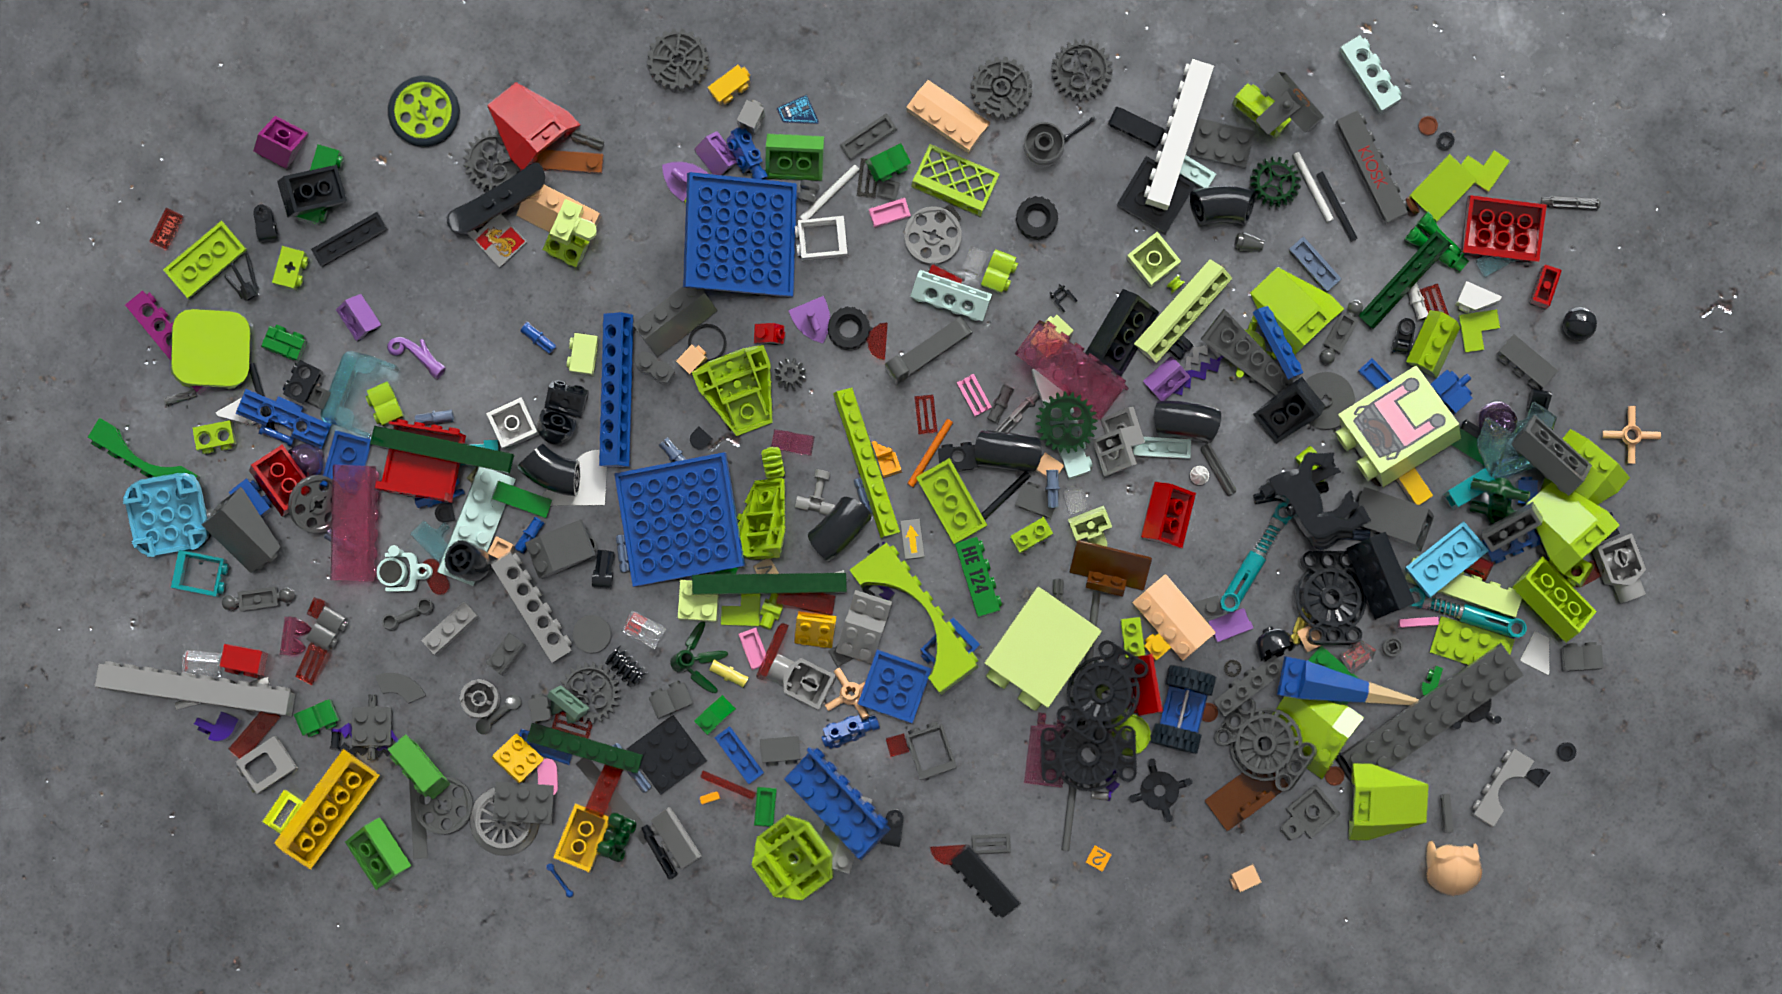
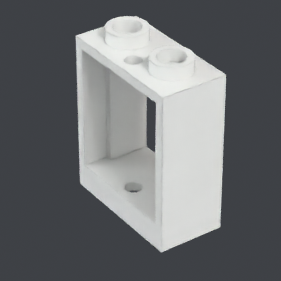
M844 216L798 220V226H795L796 237H800V245H797V254L802 257V261L848 256ZM837 224L839 251L806 254L804 228Z

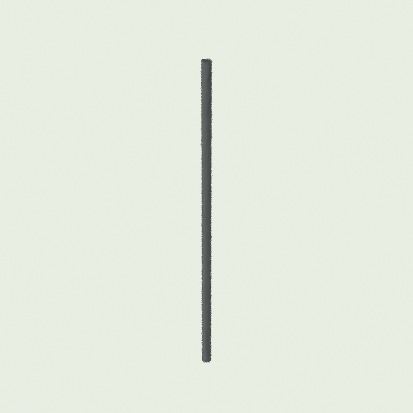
M1093 590L1090 623L1097 627L1101 591ZM1095 642L1085 654V661L1093 658ZM1092 662L1085 665L1084 668H1086L1088 665H1091ZM1070 778V782L1077 785L1078 782ZM1070 785L1062 841L1063 851H1069L1077 791L1076 788Z

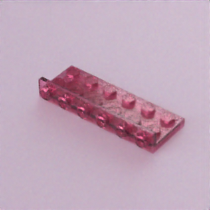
M1039 320L1015 352V355L1060 390L1066 391L1068 396L1071 395L1072 391L1076 398L1079 394H1082L1081 400L1083 401L1087 398L1086 405L1093 404L1090 411H1096L1097 413L1094 416L1101 420L1121 391L1129 389L1125 385L1126 380L1119 375H1112V369L1105 364L1099 365L1097 363L1099 359L1091 353L1085 354L1083 352L1084 348L1078 343L1072 344L1069 341L1071 338L1062 331L1058 333L1055 330L1057 327L1047 320L1045 323Z
M333 465L330 580L370 583L376 578L377 568L374 567V559L377 558V548H374V544L378 536V531L375 529V521L378 519V510L375 509V502L378 501V490H376L375 484L379 480V472L376 471V466Z

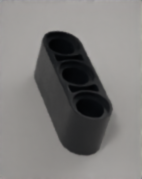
M1115 107L1107 123L1110 127L1154 148L1158 147L1165 132L1162 127L1120 107Z

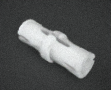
M1416 282L1408 291L1409 303L1413 306L1417 320H1422L1427 317L1428 312L1424 304V296L1421 295Z

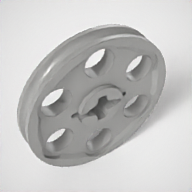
M932 206L920 209L911 216L906 224L904 237L909 252L917 260L926 264H940L956 254L961 244L962 231L958 220L951 212L941 207ZM937 213L945 214L946 219L944 222L938 223L935 221ZM920 215L927 218V222L923 226H919L916 223V218ZM951 227L956 228L958 231L954 238H950L946 234L947 230ZM935 230L936 235L940 238L930 240V236L927 233H932ZM912 233H917L920 236V240L913 244L909 241V236ZM948 245L951 250L950 253L945 256L940 254L941 246ZM929 248L932 252L931 256L923 258L921 256L922 249Z

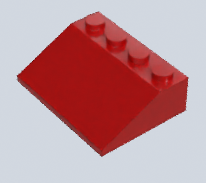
M1469 195L1465 215L1463 252L1539 262L1547 205Z

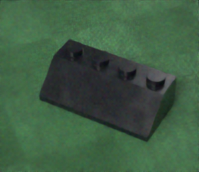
M1122 289L1086 350L1085 355L1105 369L1122 377L1138 350L1134 343L1155 321L1159 311L1138 294Z
M966 844L949 859L952 862L951 868L957 874L961 872L965 876L963 881L971 889L974 886L978 891L977 897L983 903L987 901L991 905L989 910L995 917L1000 915L1004 918L1021 904L969 845Z

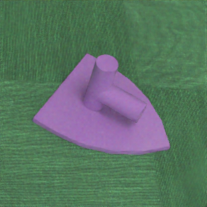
M671 162L662 165L663 176L667 186L682 202L686 198L687 173L709 174L700 167L686 162Z
M824 296L788 310L796 327L805 336L822 344L824 343L828 335L830 319L828 305Z

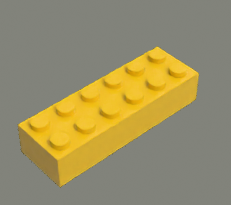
M343 749L274 844L281 851L311 870L380 775Z

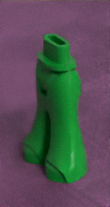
M1429 211L1426 212L1416 223V226L1407 234L1405 240L1421 248L1429 238L1418 228L1430 237L1435 231H1438L1451 243L1438 260L1449 266V268L1452 269L1454 267L1458 272H1461L1469 260L1463 256L1464 253L1439 228L1432 214Z

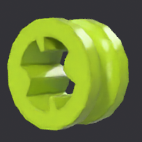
M1178 275L1166 287L1171 288V293H1174L1185 281H1181L1180 275Z

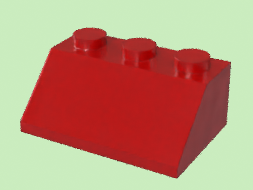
M283 444L251 464L249 469L253 478L280 515L283 517L289 513L288 502L290 494L296 484L306 478V476ZM304 486L301 489L302 496H305L309 493L308 486Z
M1154 482L1141 537L1153 542L1183 549L1196 493L1174 484Z
M1153 654L1140 656L1138 658L1148 665L1149 673L1145 678L1138 679L1140 698L1134 713H1137L1139 717L1158 714L1163 711ZM1138 664L1135 667L1136 674L1141 675L1145 672L1144 665ZM1134 687L1133 693L1134 699L1136 700L1137 690L1136 687Z

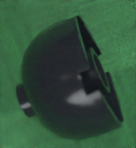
M550 406L546 410L543 409L537 420L538 434L548 443L562 444L572 436L576 427L575 418L573 417L572 419L569 416L570 412L561 407Z
M1273 627L1264 629L1262 631L1263 634L1256 641V651L1261 662L1263 659L1265 661L1269 660L1274 655L1277 658L1285 655L1284 651L1286 649L1292 651L1296 646L1291 635L1286 630L1280 628L1273 629Z

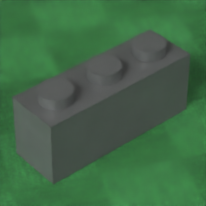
M1515 334L1509 338L1497 353L1499 355L1498 359L1505 365L1510 364L1514 368L1513 371L1519 377L1524 376L1528 379V384L1534 389L1542 390L1558 372L1556 368Z
M1531 502L1483 529L1482 538L1491 552L1541 525L1543 517L1534 502Z

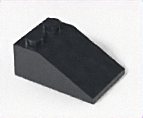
M337 165L286 175L277 181L287 218L347 202Z
M1301 377L1255 411L1253 415L1277 444L1321 416L1325 405L1304 378Z

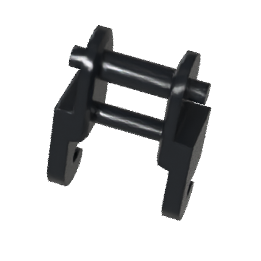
M1059 284L1060 288L1054 293H1049L1051 295L1050 298L1055 299V305L1064 313L1065 310L1059 304L1060 301L1066 296H1070L1075 303L1077 299L1069 290L1066 291L1064 289V285ZM1063 291L1065 294L1058 299L1056 295Z

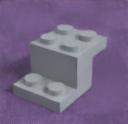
M1128 407L1101 418L1106 434L1093 439V444L1103 475H1111L1136 465L1132 448L1144 444L1145 441L1134 407Z
M855 590L836 652L872 664L892 602Z

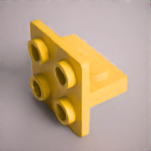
M798 611L794 643L832 648L836 616Z
M518 734L512 736L492 756V759L518 783L526 781L533 770L544 760Z

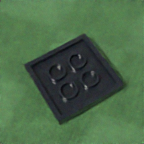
M1146 156L1118 201L1117 206L1166 234L1195 184L1179 175L1167 210L1145 204L1147 197H1144L1147 186L1151 187L1153 180L1149 178L1152 169H1156L1158 162Z
M671 715L627 748L628 751L643 755L640 768L660 795L707 762L674 715Z

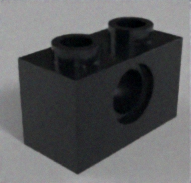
M972 442L960 443L958 447H953V444L941 445V448L938 449L939 463L950 458L957 472L977 470L978 465L974 454L975 445H972ZM956 452L961 453L963 460L960 462L954 461L952 458L953 454Z

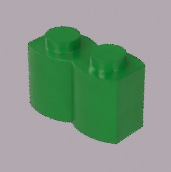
M902 143L865 161L875 181L881 179L882 182L892 178L891 173L897 171L900 174L908 170L907 165L911 164Z
M331 699L294 714L302 736L308 735V738L319 734L318 730L324 727L326 730L336 727V722L340 721Z

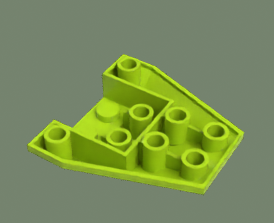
M1279 267L1250 292L1257 309L1269 306L1270 310H1272L1274 318L1283 330V335L1291 345L1294 355L1303 349L1315 335L1344 310L1332 295Z
M1553 482L1527 503L1534 502L1543 517L1542 524L1536 527V530L1550 561L1562 575L1620 526L1607 510L1575 491L1568 496L1565 492H1561Z
M1352 763L1351 782L1354 785L1353 819L1349 820V840H1371L1427 822L1429 786L1427 783L1374 764Z

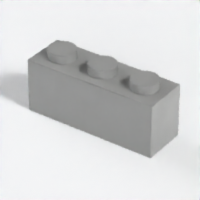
M463 602L421 641L437 656L475 622L479 616L466 602Z

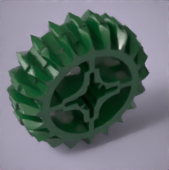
M1271 157L1270 163L1267 159H1263L1264 166L1258 163V169L1252 170L1256 176H1250V180L1255 182L1250 183L1249 187L1256 188L1254 190H1256V194H1259L1256 197V201L1261 198L1264 199L1262 201L1263 206L1266 204V201L1270 202L1269 208H1272L1273 203H1276V208H1280V202L1287 206V200L1290 202L1294 200L1291 195H1298V192L1294 189L1298 190L1301 188V185L1296 184L1301 181V178L1295 177L1299 174V171L1292 172L1295 165L1292 164L1288 167L1289 160L1286 159L1283 164L1281 163V157L1278 158L1277 162H1275L1274 157ZM1272 168L1281 169L1286 175H1278ZM1264 171H1267L1269 180L1264 185H1260V176ZM1273 179L1280 181L1278 186L1271 184ZM1290 179V190L1284 195L1282 184ZM1273 190L1279 197L1270 196L1264 191Z

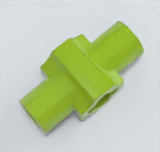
M771 594L769 599H765L760 612L762 619L759 626L771 630L774 621L779 620L784 606L781 604L784 594Z

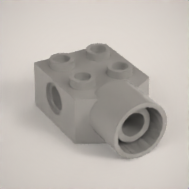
M1632 533L1598 545L1592 550L1604 585L1614 586L1620 603L1646 594L1639 578L1646 568Z
M777 654L766 678L784 686V694L814 709L820 710L836 675L802 658L794 662Z

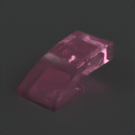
M774 429L771 447H778L781 451L811 456L815 437Z

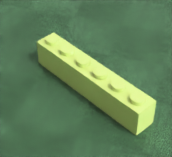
M1210 259L1134 343L1143 355L1157 363L1231 281L1232 277L1222 266Z
M1406 572V582L1418 586V584L1413 580V578ZM1464 572L1437 592L1512 618L1516 617L1522 597L1513 588L1506 590L1500 588L1501 585L1496 582L1490 581L1488 584L1482 582L1483 578L1475 575L1468 577L1464 575Z

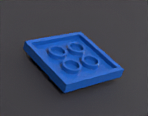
M877 650L858 705L913 724L931 668Z

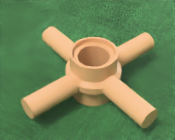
M1628 406V426L1624 427L1622 431H1602V438L1622 439L1628 445V464H1635V445L1641 439H1661V432L1641 431L1636 426V406ZM1628 430L1635 432V440L1628 438Z

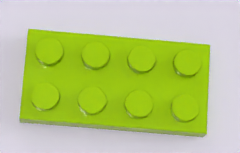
M221 220L163 270L182 293L190 299L227 268L230 263H233L246 252L247 249Z
M950 458L916 476L954 544L987 526Z
M1440 616L1439 625H1437L1429 653L1470 665L1500 643H1502L1510 655L1515 639Z

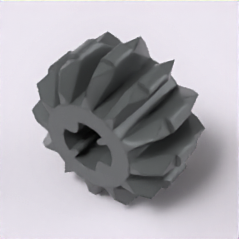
M785 358L786 364L784 365L779 361L778 364L781 369H774L775 372L780 373L775 375L774 378L775 380L781 379L778 382V386L785 383V390L788 389L789 385H791L792 390H795V383L800 387L802 386L799 379L806 380L804 375H800L806 373V369H800L803 365L802 362L795 365L796 358L792 359V363H789V359ZM788 370H792V372L795 371V374H793V378L785 376L786 374H788Z

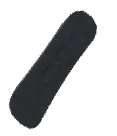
M532 163L497 187L453 209L446 217L448 227L452 232L458 234L471 232L508 209L532 197L545 184L546 176L544 169L539 163Z

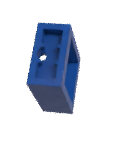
M954 617L950 620V623L956 629L955 632L971 647L967 652H974L980 644ZM936 634L920 649L922 652L920 656L928 664L932 662L934 665L936 659L927 650L937 641Z

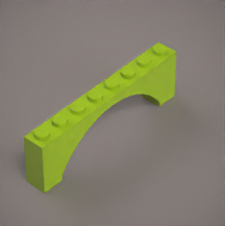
M885 543L851 568L850 571L862 588L866 585H879L898 589L915 598L928 611L937 636L936 662L933 672L928 678L942 695L979 668L976 664L978 659L973 652L968 653L965 647L967 644L961 636L959 638L955 636L953 632L956 629L950 621L946 623L943 620L944 613L939 606L934 607L931 601L933 598L927 590L925 592L921 590L919 586L922 583L916 575L914 577L910 575L908 571L911 568L905 560L901 562L898 559L899 552L894 545L890 547Z

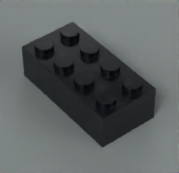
M1386 532L1346 548L1375 620L1415 604Z

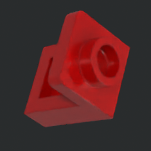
M777 323L755 324L754 343H784V325Z

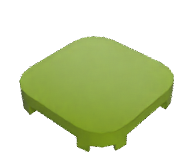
M197 309L185 310L178 314L172 325L171 375L182 386L186 387L207 386L233 389L243 383L249 371L250 328L245 317L232 311Z

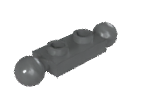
M1352 300L1348 304L1349 312H1341L1323 344L1328 347V349L1320 353V360L1323 364L1333 363L1335 360L1334 352L1336 351L1340 354L1359 321V319L1355 318V315L1360 314L1363 310V305L1360 301Z
M277 587L237 592L238 598L231 595L225 596L222 600V606L228 611L235 609L236 606H239V611L279 606L278 600L285 603L291 602L294 599V592L288 587L281 589L280 592H277Z

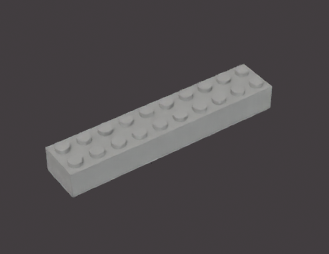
M110 661L98 664L95 687L106 690L292 717L295 694L286 687L276 686L275 690L272 689V686L257 683V687H254L253 683L238 681V684H234V681L231 679L219 678V681H215V678L211 676L200 675V678H196V675L181 672L179 676L177 672L162 669V672L159 673L158 669L143 667L142 670H139V667L135 665L124 664L123 667H120V664Z

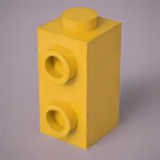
M737 65L708 86V90L719 105L723 103L726 105L734 99L733 96L736 93H742L749 88L750 74L745 67L741 69Z
M1415 468L1396 479L1411 503L1420 505L1433 496Z

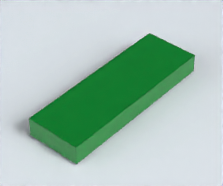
M497 481L491 498L544 518L547 517L552 502L551 499L501 481Z

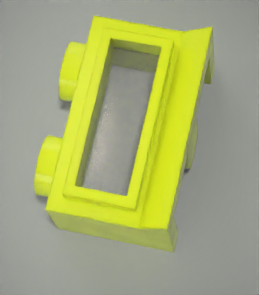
M283 790L263 820V823L281 834L304 801L289 791Z

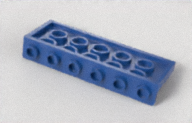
M809 747L807 749L809 753L784 780L855 856L862 860L890 830L886 825L888 821L882 815H877L874 812V806L868 801L865 802L861 798L863 795L856 788L852 789L849 786L850 781L844 775H839L836 772L837 767L832 762H827L823 758L825 755L821 750Z

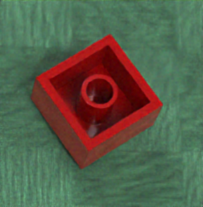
M224 644L220 667L225 668L224 672L239 675L240 671L244 672V676L258 679V675L264 676L268 653Z

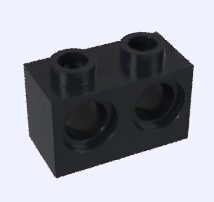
M300 360L299 363L294 364L291 370L293 375L290 381L287 380L282 390L284 391L283 395L307 406V401L314 387L317 386L323 371ZM304 369L310 370V375L307 378L301 377ZM296 386H301L302 388L299 395H293V389Z

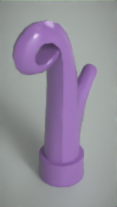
M396 337L389 341L387 349L390 354L400 355L404 348H407L435 379H438L445 372L446 367L437 362L431 355L423 339L420 340L421 348L403 337ZM400 344L399 349H393L394 345Z

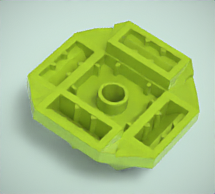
M786 815L757 837L751 865L774 897L803 900L833 878L832 853L810 822Z

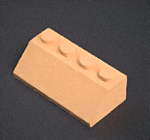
M929 80L918 90L907 106L908 113L968 154L991 124L988 120Z
M546 185L535 195L521 202L517 212L518 217L547 232L551 231L565 199L583 206L584 212L581 218L594 223L596 227L602 217L599 212Z
M1166 574L1132 602L1182 661L1216 633Z

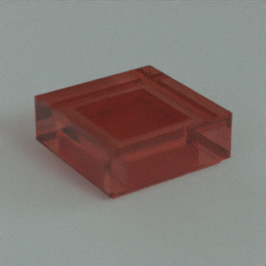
M314 597L307 615L318 619L325 601Z
M904 733L885 738L890 757L909 752Z

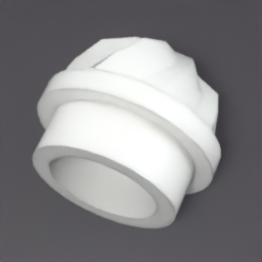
M1196 466L1190 472V479L1196 485H1203L1209 479V472L1203 466Z

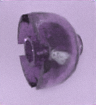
M1492 401L1483 406L1478 414L1479 428L1487 439L1505 438L1504 435L1514 432L1517 426L1518 419L1514 410L1504 402Z
M300 444L288 451L306 477L320 475L323 471L324 462L322 458H324V455L319 448L309 444Z

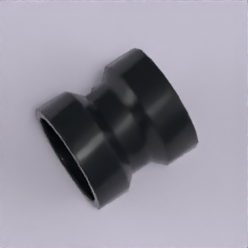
M1181 335L1169 348V352L1181 361L1185 353L1194 346L1185 336Z

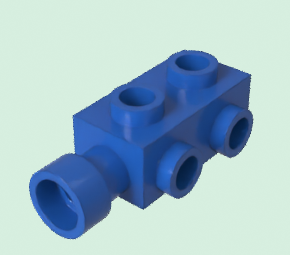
M738 127L730 132L731 135L726 141L742 172L751 171L752 179L765 180L768 178L766 171L762 170L760 163L763 162L760 157L761 153L751 140L752 135L747 132L746 128L741 129V127Z
M875 714L861 721L859 715L849 716L839 723L828 724L826 728H823L824 736H821L825 747H829V749L838 748L847 742L857 741L860 737L865 736V732L869 730L875 731L880 729Z

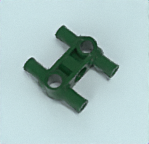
M1473 477L1470 489L1486 492L1488 503L1473 499L1470 511L1485 514L1490 522L1494 524L1515 512L1511 508L1512 499L1528 503L1530 491L1514 488L1508 479L1502 477L1490 480V482Z

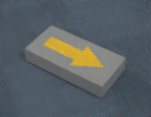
M920 519L901 521L905 560L924 557Z

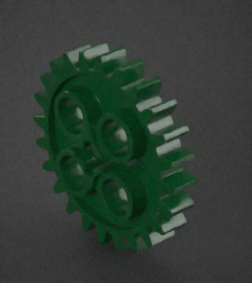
M1064 391L1061 397L1057 392L1056 399L1049 396L1050 403L1043 401L1046 407H1039L1042 415H1036L1037 418L1041 419L1040 422L1035 423V425L1041 426L1037 433L1044 434L1040 439H1047L1046 446L1050 443L1053 444L1052 450L1059 447V453H1061L1063 448H1066L1069 454L1070 448H1073L1077 452V446L1084 449V441L1090 444L1088 436H1095L1091 430H1097L1093 423L1098 422V419H1094L1092 416L1097 412L1090 411L1093 404L1087 406L1088 399L1086 398L1082 401V394H1079L1076 398L1073 391L1070 396H1067V392ZM1079 407L1081 415L1073 417L1070 413L1071 408ZM1059 408L1062 411V416L1060 418L1052 417V409ZM1065 417H1068L1069 420H1084V423H1071L1069 427H1065V424L1050 425V421H1064ZM1074 426H1079L1082 429V434L1078 437L1074 436L1071 432ZM1055 427H1060L1063 430V435L1059 438L1054 437L1052 434V430Z

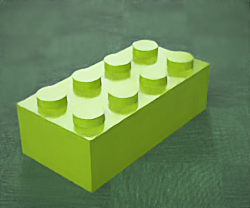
M1544 557L1533 563L1512 587L1565 642L1579 634L1597 612Z

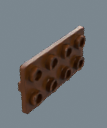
M1077 540L1069 572L1088 577L1086 588L1123 597L1125 586L1144 590L1152 558Z
M1250 769L1246 770L1248 773L1252 774V771ZM1242 772L1205 799V802L1225 830L1229 831L1274 799L1282 791L1276 787L1275 780L1260 781L1252 779ZM1257 774V777L1269 778L1267 774ZM1282 778L1280 785L1282 788H1287L1289 785Z

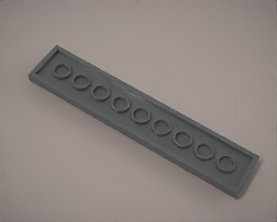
M1500 643L1350 747L1342 755L1351 768L1352 763H1363L1390 769L1455 722L1521 678L1524 674L1502 643Z

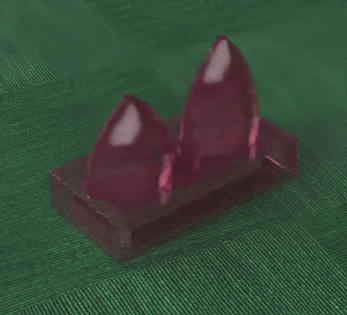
M285 617L279 655L292 656L303 652L306 647L301 641L295 639L294 636L305 635L312 628L307 623L297 619V617Z

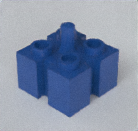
M1447 369L1430 384L1452 415L1456 414L1473 399L1471 397L1472 392L1465 386L1471 380L1468 374L1459 379L1453 371L1449 372Z

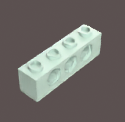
M1361 35L1341 46L1339 52L1381 114L1401 100V92L1396 85L1393 86L1390 82L1391 77L1387 70L1383 71L1379 65L1381 62L1378 56L1370 51L1369 48L1371 47L1367 39H1362ZM1364 54L1366 61H1359L1356 55ZM1367 70H1374L1377 76L1369 77ZM1379 85L1385 86L1386 89H1387V92H1386V93H1380V92H1378L1377 86H1379Z
M920 270L910 297H913L918 302L931 303L936 308L948 309L957 315L969 316L974 321H983L992 294ZM929 288L935 289L937 293H931ZM947 295H953L955 299L950 300ZM965 301L972 302L973 306L966 305Z

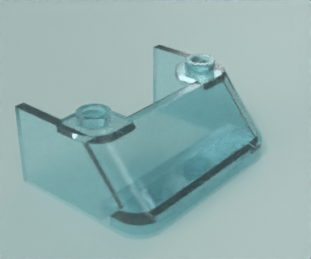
M354 351L344 353L329 388L331 394L323 410L321 409L320 412L322 420L338 428L371 439L372 435L370 433L352 427L355 419L354 414L350 409L344 407L358 372L369 374L375 369L376 365L395 372H399V368L394 364L367 354Z
M1532 402L1527 419L1518 421L1515 424L1513 435H1511L1510 431L1487 417L1481 434L1477 439V447L1489 476L1493 479L1498 477L1506 478L1534 468L1528 462V459L1514 450L1511 444L1516 435L1534 415L1552 430L1554 429L1557 416L1538 403Z

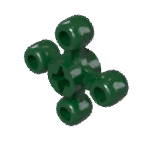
M613 812L608 818V825L610 827L605 832L604 841H600L597 845L596 852L600 856L609 858L612 861L621 862L626 853L623 848L626 847L629 841V834H633L636 830L637 823L631 818Z

